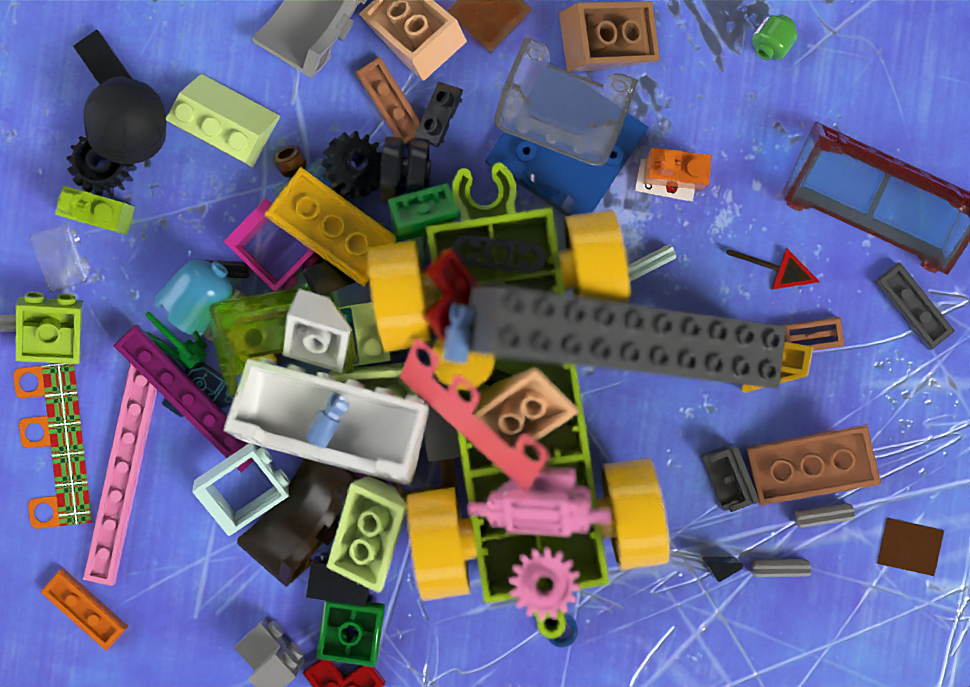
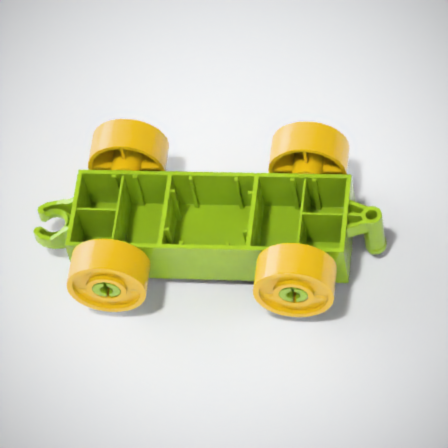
M496 163L492 167V179L499 190L498 197L492 204L482 206L472 200L470 195V188L473 184L472 176L468 169L462 168L457 172L452 187V195L461 214L462 222L426 227L432 263L446 249H452L455 240L462 235L531 243L538 245L544 251V265L535 273L465 265L480 287H507L564 296L565 292L572 291L573 297L630 305L626 255L615 212L613 210L565 217L564 236L566 250L558 251L552 208L516 213L514 205L516 200V183L512 173L502 163ZM411 240L369 247L368 264L371 291L384 351L391 352L411 349L416 339L421 340L427 346L433 345L432 329L422 316L443 296V293L426 271L423 272L417 241ZM465 241L464 246L458 247V251L462 252L464 259H469V255L472 253L480 254L478 261L485 262L484 251L488 243L481 242V249H475L471 247V242ZM496 245L491 248L489 257L494 263L500 264L507 260L508 251L504 246ZM512 247L513 258L510 266H517L516 259L526 261V267L529 268L535 262H539V257L534 256V250H528L527 255L517 254L519 248ZM495 356L494 359L495 369L512 375L536 367L579 409L576 415L536 442L548 454V459L543 467L575 469L576 485L583 486L591 492V510H610V524L590 523L587 532H571L570 536L507 532L506 527L491 526L487 516L472 515L471 518L461 519L455 487L408 494L407 513L416 580L422 601L470 594L468 560L478 559L484 604L520 598V596H511L510 590L517 587V585L509 583V577L517 576L512 566L514 564L521 566L523 563L521 555L524 554L528 558L531 557L533 548H536L538 553H544L545 547H549L552 555H555L560 550L563 553V562L571 559L573 564L568 570H577L579 576L573 579L572 582L578 583L580 589L610 584L603 539H611L614 557L620 571L668 563L669 540L664 504L657 474L649 457L602 464L603 497L596 498L576 365ZM483 382L475 388L480 394L490 386L484 385ZM456 389L463 401H472L473 395L470 389ZM458 431L469 503H487L491 493L497 492L503 484L510 482V477ZM530 445L523 450L526 457L531 461L537 462L540 460V453L534 445ZM541 576L536 581L535 586L540 590H547L552 586L553 579L549 576ZM561 609L556 610V619H553L550 612L545 613L543 620H539L538 612L534 611L533 614L536 617L539 632L544 637L554 639L564 632L566 627L565 612Z

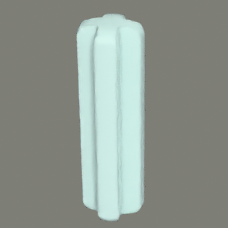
M666 245L627 265L629 282L674 260L677 256L673 247Z

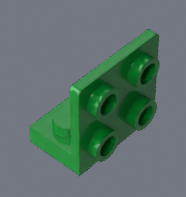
M448 183L388 200L397 242L427 235L426 227L454 223V220L459 219V211Z

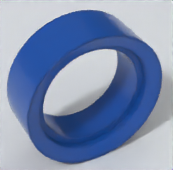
M567 613L564 614V618L572 625L570 636L562 640L547 638L556 647L571 645L578 635L576 621Z

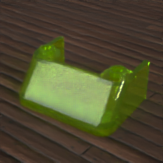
M309 287L223 300L210 306V323L218 364L231 396L237 395L236 377L243 374L247 359L283 352L287 314L299 289L311 292ZM330 293L324 295L325 297L330 298V300L333 302L339 313L346 321L344 315L342 314L332 295ZM350 329L344 363L346 373L353 372L352 329Z

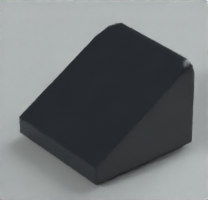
M702 557L706 567L717 582L723 581L744 567L735 557Z

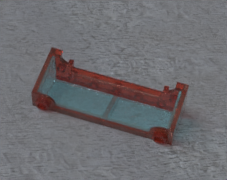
M815 122L784 187L783 196L784 200L787 201L786 204L797 211H802L803 208L810 209L811 207L917 255L922 261L920 265L924 269L932 273L940 271L948 275L970 242V192L826 125Z

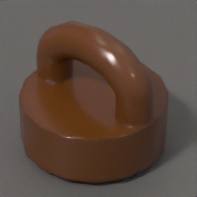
M295 145L282 148L273 158L277 169L284 177H293L300 167L305 169L307 164L300 147Z

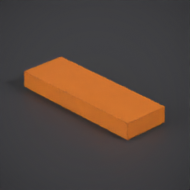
M64 568L59 570L40 591L105 651L129 627Z

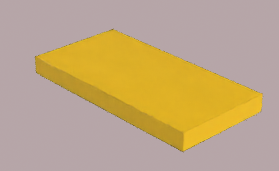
M302 167L298 169L264 215L363 287L370 279L368 248L397 242L392 232Z

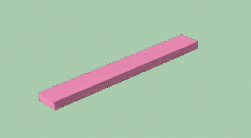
M131 363L83 580L110 586L116 583L157 395V389Z

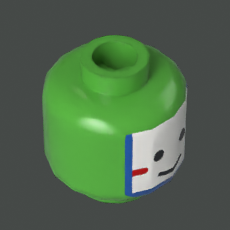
M782 14L768 16L752 37L756 54L766 61L783 59L797 41L796 25L791 18Z

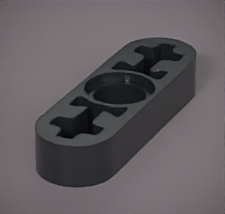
M462 235L455 240L452 250L462 263L470 266L535 273L542 268L545 262V254L542 248L531 243ZM465 241L471 242V247L475 249H481V242L488 243L484 251L485 262L478 261L480 254L474 253L469 255V259H464L462 252L458 251V247L464 246ZM496 245L504 246L508 251L507 260L500 264L494 263L489 257L491 248ZM512 247L519 248L517 252L519 255H527L528 250H534V256L539 257V262H535L529 268L526 267V261L516 259L517 266H510L513 258Z

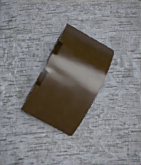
M303 458L300 467L288 485L289 497L269 509L251 528L238 537L237 544L287 587L314 562L310 557L323 543L328 546L334 539L350 485L360 478L350 470Z

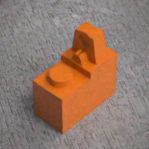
M652 148L646 155L643 184L702 190L709 185L712 155Z

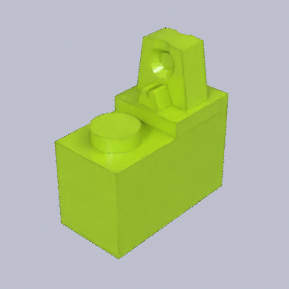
M63 185L61 194L58 197L59 200H57L58 205L55 215L121 234H128L135 209L134 206Z

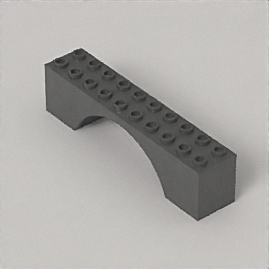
M471 287L469 307L474 308V318L469 326V330H472L469 352L779 388L786 333L785 326L507 287Z

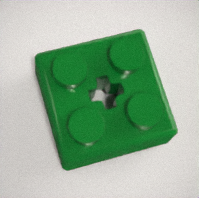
M325 600L316 657L323 660L374 667L378 658L385 604L368 601L366 606ZM349 625L354 626V629L358 631L355 632L353 637L348 636L349 632L344 630Z

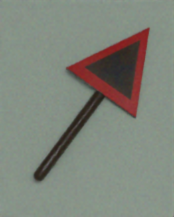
M788 248L784 252L780 266L731 249L726 251L727 255L777 271L771 290L820 282Z

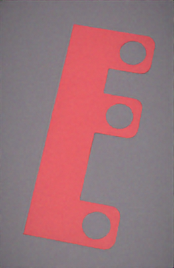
M416 339L399 378L452 426L458 429L462 435L523 490L528 491L548 459L546 450L526 434L521 436L514 450L510 448L472 414L480 399L478 390L460 375H456L449 390H445L432 378L439 363L437 354L424 342ZM418 348H423L429 352L432 358L431 366H425L418 360L416 355ZM458 384H464L471 390L473 395L471 402H465L459 397L456 390ZM530 443L538 449L540 453L539 461L534 462L526 457L523 452L524 444Z

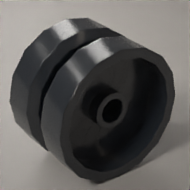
M386 137L381 167V202L384 204H388L389 199L401 196L404 186H406V195L429 188L431 175L429 140L413 139L409 146L408 157H406V147L403 139L400 137Z

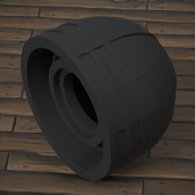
M126 77L108 79V81L103 82L92 90L84 106L85 135L92 149L109 161L120 164H136L152 158L162 148L166 138V114L159 95L149 85L135 79Z

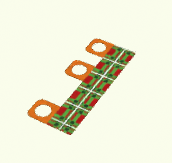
M62 363L18 368L13 374L16 396L22 399L45 396L47 416L24 418L20 421L21 444L24 448L28 449L51 446L56 496L34 498L29 501L30 524L33 528L40 529L92 523L74 364ZM26 373H32L38 379V386L32 392L24 391L19 384L20 378ZM31 423H37L43 427L44 436L38 442L29 441L25 435L26 427ZM41 503L50 505L53 510V516L47 522L38 521L34 515L35 508Z

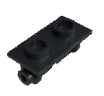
M438 82L415 137L429 140L430 145L439 148L440 143L444 144V137L450 126L449 121L453 119L459 103L463 101L461 99L463 89Z

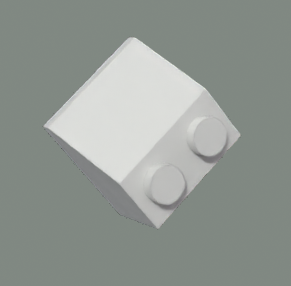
M299 289L287 314L283 356L342 373L351 328L330 298Z

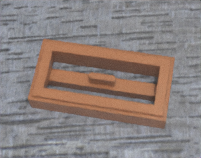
M841 317L779 325L786 327L785 341L787 342L836 335L837 341L808 345L814 347L813 351L845 346ZM835 325L834 330L791 336L789 330Z

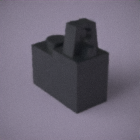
M321 553L320 557L315 556L314 562L310 567L306 598L366 606L370 588L327 568L330 553Z

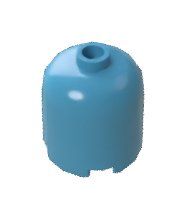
M202 259L190 260L154 297L155 305L157 308L163 305L170 313L167 320L180 330L190 335L197 331L202 336L232 298L233 287L230 279L227 277L228 271L216 261L211 263Z

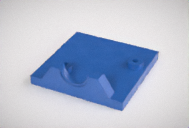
M550 62L486 158L485 163L491 167L496 163L504 164L512 173L515 183L565 216L593 213L649 127ZM524 148L530 149L528 155L523 154L522 150ZM615 152L617 154V157L615 159L610 158L609 153Z

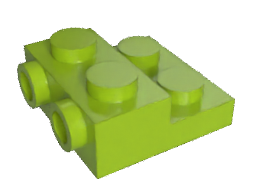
M28 292L24 294V297H19L16 303V361L79 364L83 300H76V296L72 294L57 295V299L44 298V294L40 292Z

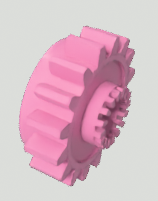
M545 547L544 553H538L537 549L533 548L531 557L528 558L524 554L521 555L523 562L521 566L518 564L512 566L517 576H510L509 583L517 585V587L511 589L510 594L513 597L520 596L516 606L521 608L526 605V615L529 617L534 611H537L539 620H543L545 613L550 612L553 619H556V610L561 609L567 613L568 609L565 603L567 601L572 603L577 601L571 592L580 590V585L572 582L579 574L577 570H568L573 562L571 559L563 562V553L560 550L555 555H552L549 547ZM549 576L553 579V584L547 590H540L535 586L538 578Z

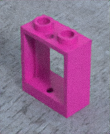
M265 198L223 242L274 292L281 293L284 290L287 293L298 283L299 280L296 277L304 269L315 266L320 259L317 257V253L304 245L308 251L278 281L244 248L270 221L264 215L272 205V202Z

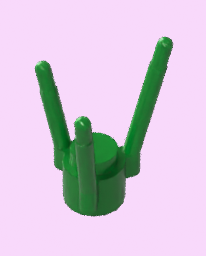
M150 312L145 313V316L177 347V350L175 351L150 332H146V334L183 367L187 366L192 370L208 356L204 350L208 345L197 331H194L192 334L195 342L188 339L182 344Z

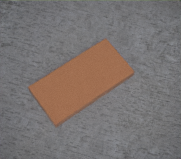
M867 424L746 447L755 490L760 501L758 502L759 506L882 485Z

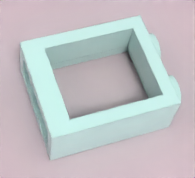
M249 443L194 480L193 494L228 536L289 497L288 484H290V481L282 469L276 470L271 463L272 457L265 447L259 448L257 445ZM252 457L274 487L235 512L212 483Z

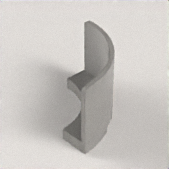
M284 0L270 20L253 36L252 41L312 79L332 57L330 52L336 40L339 39L343 42L355 23L350 19L359 3L365 4L366 0Z

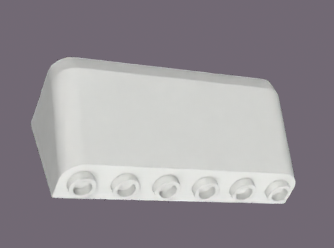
M259 357L258 361L247 359L224 431L250 444L402 485H412L429 410L428 406L424 404L423 399L409 395L406 396V399L394 397V392L383 388H376V392L364 389V384L352 380H347L346 384L336 382L335 377L318 372L317 376L305 374V369L294 365H288L287 369L276 366L277 362L263 357ZM336 392L345 397L344 401L348 402L349 406L346 412L340 416V424L326 448H320L308 442L306 434L320 410H325L331 394Z

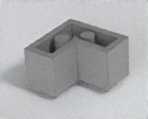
M267 616L248 632L234 649L253 668L254 671L248 680L254 687H286L296 678L306 659L303 657L302 649L295 642L290 643L283 635L282 627L276 621H270Z

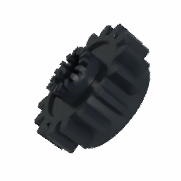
M354 131L350 136L344 132L338 138L335 137L329 143L330 147L323 151V154L327 157L321 162V166L326 169V173L323 176L330 180V187L332 189L336 187L340 190L341 196L349 193L351 198L355 199L361 194L364 198L370 195L371 191L375 192L381 187L379 183H381V158L383 152H377L378 142L369 143L370 135L368 134L360 139L358 131ZM351 161H353L354 163H356V165H357V167H358V170H357V168H355V169L353 168L354 166L351 165V164H352Z
M78 137L80 140L78 144L71 145L70 147L73 150L72 155L67 156V160L72 164L67 170L72 176H75L73 181L78 186L82 185V189L85 192L90 193L94 189V193L98 196H102L104 190L113 196L115 187L122 191L125 190L122 182L124 180L133 181L129 171L137 170L135 164H120L107 160L104 166L96 167L98 162L105 158L92 149L86 137Z

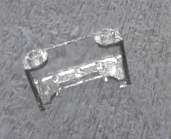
M525 37L502 88L494 118L495 124L506 133L595 166L605 164L621 131L638 79L622 73H613L607 77L603 85L548 64L550 60L549 49L543 43Z

